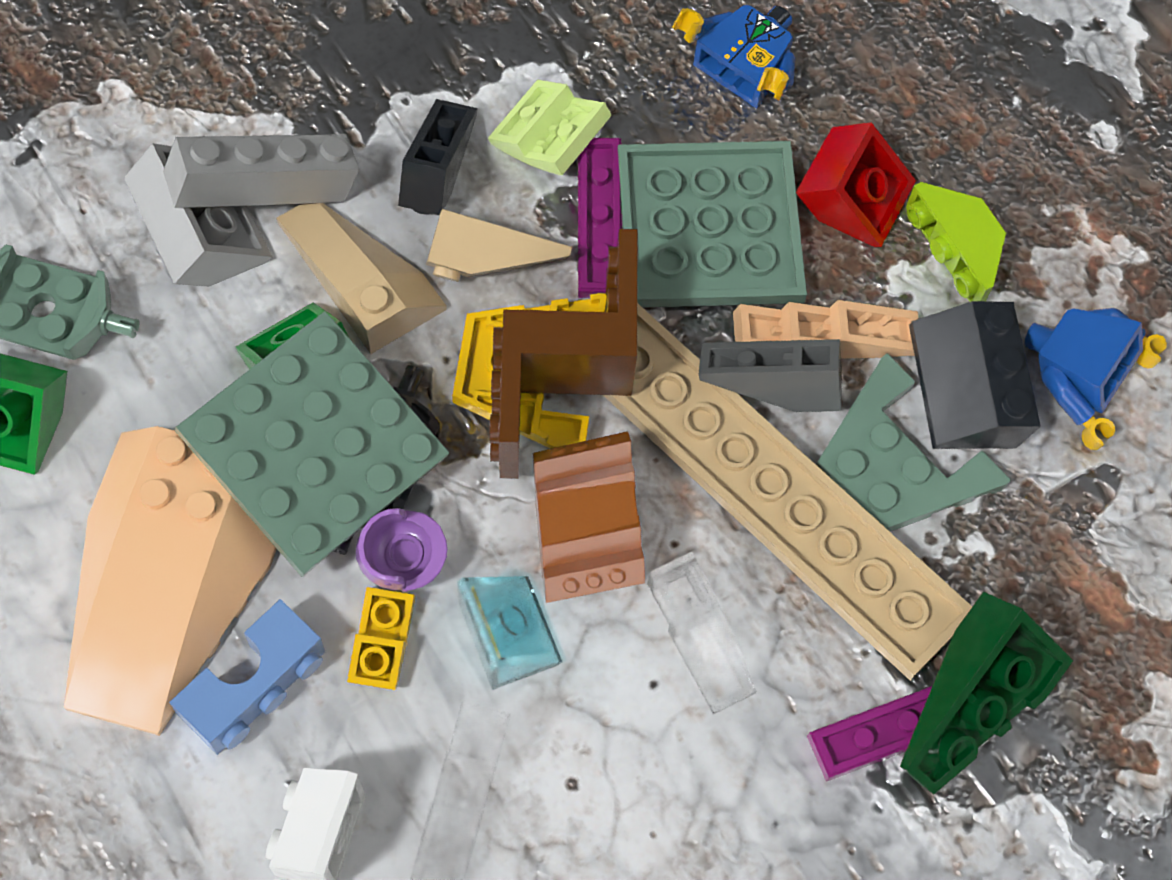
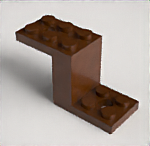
M619 229L617 246H608L605 290L607 296L606 312L503 309V327H493L494 359L491 379L490 462H499L500 478H519L521 393L632 396L637 361L638 229Z

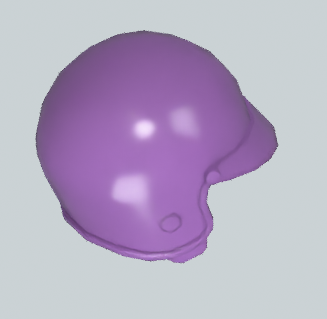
M400 508L388 509L373 516L361 531L356 544V560L362 573L371 582L382 588L408 592V590L424 587L432 582L441 572L447 558V540L441 526L428 515Z

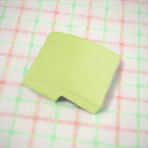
M537 80L491 133L488 140L491 145L515 159L538 169L563 175L612 114L605 102L574 97L567 84Z

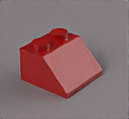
M872 122L831 128L798 187L796 194L819 222L873 247H882L916 180Z

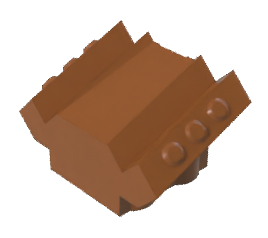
M628 431L532 453L541 573L546 603L644 584L645 563L641 547V525L639 515L637 514L631 439Z

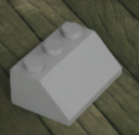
M152 143L124 176L134 202L145 221L151 238L154 240L174 284L209 287L263 265L272 258L247 206L174 208L163 173L172 146Z

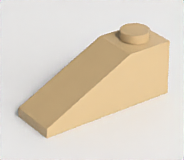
M442 209L426 265L434 267L433 275L459 282L460 275L473 277L565 260L570 256L572 247Z

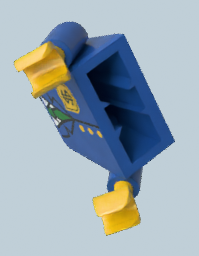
M743 5L734 13L726 12L703 18L698 12L689 8H683L680 11L672 28L686 32L684 39L688 43L698 39L693 65L756 109L769 91L775 94L774 99L779 101L783 92L791 88L794 83L796 57L790 51L793 36L787 31L788 27L792 24V17L785 8L776 5L766 15H763L752 6Z
M1075 308L1067 310L1055 329L1033 323L1028 329L1024 341L1026 348L1039 352L1041 378L1046 388L1076 425L1083 424L1085 426L1081 438L1084 445L1091 450H1098L1104 446L1102 440L1095 434V429H1098L1107 439L1115 433L1113 422L1106 418L1096 419L1094 417L1095 411L1099 413L1104 412L1136 361L1144 368H1153L1161 362L1159 354L1167 347L1166 339L1163 336L1153 334L1147 338L1145 336V329L1142 328V323L1130 319L1117 308L1088 311Z

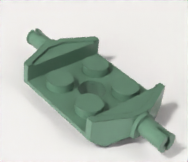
M6 244L0 249L1 340L76 360L87 355L102 335L107 336L109 331L129 336L130 338L136 337L135 331L138 332L139 319L118 315L111 310L110 287L104 271L97 270L96 275L91 276L17 255L11 245ZM50 301L55 303V308L49 315L45 317L32 315L34 307L40 302Z

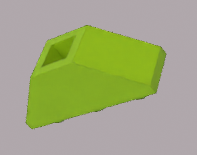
M924 182L914 185L905 207L911 224L916 229H920L930 243V249L934 258L939 263H944L954 278V285L958 293L970 302L986 301L994 286L1006 232L982 198Z

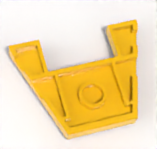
M591 294L590 299L569 302L568 298L551 300V305L526 309L524 305L467 313L452 394L453 403L490 420V414H492L491 379L494 359L493 327H503V309L605 312L606 294ZM521 393L520 435L550 449L586 441L589 416L542 410L544 394Z

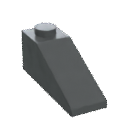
M840 339L702 343L699 380L793 412L841 411L842 364Z

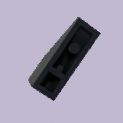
M440 99L435 100L402 161L398 206L413 209L415 212L424 215H440L441 210L445 209L453 192L478 108Z

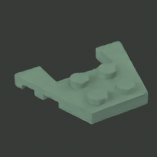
M887 353L879 361L816 465L890 532L927 519L933 513L952 506L957 508L972 502L974 498L988 493L995 494L1005 489L1011 480L983 451H980L947 478L884 413L887 408L909 392L915 383Z

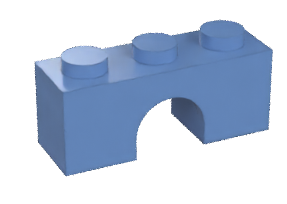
M281 599L244 632L249 646L261 658L259 668L252 678L243 683L228 684L219 680L206 667L169 702L176 714L216 755L225 747L231 750L240 744L250 732L249 725L262 712L266 715L273 712L286 698L287 693L285 690L298 678L305 680L311 676L323 661L321 656L325 653L321 638Z

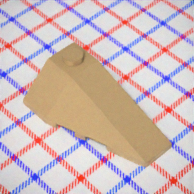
M324 203L300 204L276 218L279 226L370 354L447 310L446 304L421 271Z

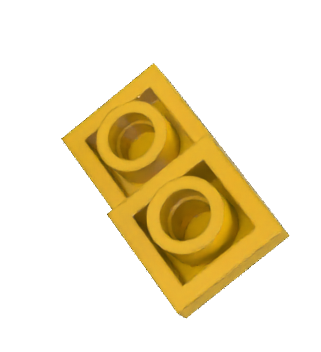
M366 587L359 632L355 634L347 679L348 683L391 690L397 689L416 597L414 594Z

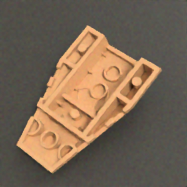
M155 426L122 432L88 515L64 708L67 711L160 736L175 713L169 702L195 679L207 658L210 659L221 643L220 638L234 617L238 618L247 604L249 594L257 582H261L269 571L277 550L175 430Z

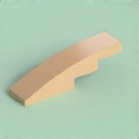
M837 300L830 308L788 302L781 310L740 304L733 311L735 342L840 339L841 359L882 358L887 353L891 357L915 356L909 324L919 319L918 311Z

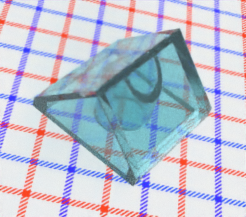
M528 576L463 577L457 582L459 605L492 690L556 667L563 662Z

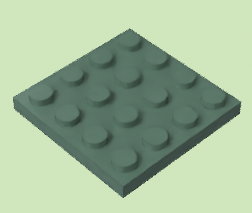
M791 141L618 145L622 229H638L637 303L641 307L805 303L807 291Z
M326 311L181 422L175 429L179 437L301 577H304L364 527L373 516L382 512L449 455L447 449Z

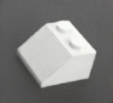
M304 768L299 782L291 781L283 803V810L289 811L283 829H275L266 850V859L271 860L269 867L275 876L287 880L338 879L365 799V793L357 773Z

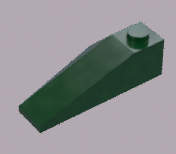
M983 591L953 634L900 767L934 795L977 758L978 748L994 734L1002 737L1013 727L1010 721L1026 707L1034 710L1044 702L1074 660L1022 608Z

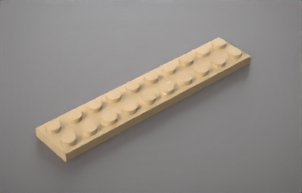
M637 303V361L632 396H603L911 681L952 639L956 628L972 606L736 392L700 381V359Z

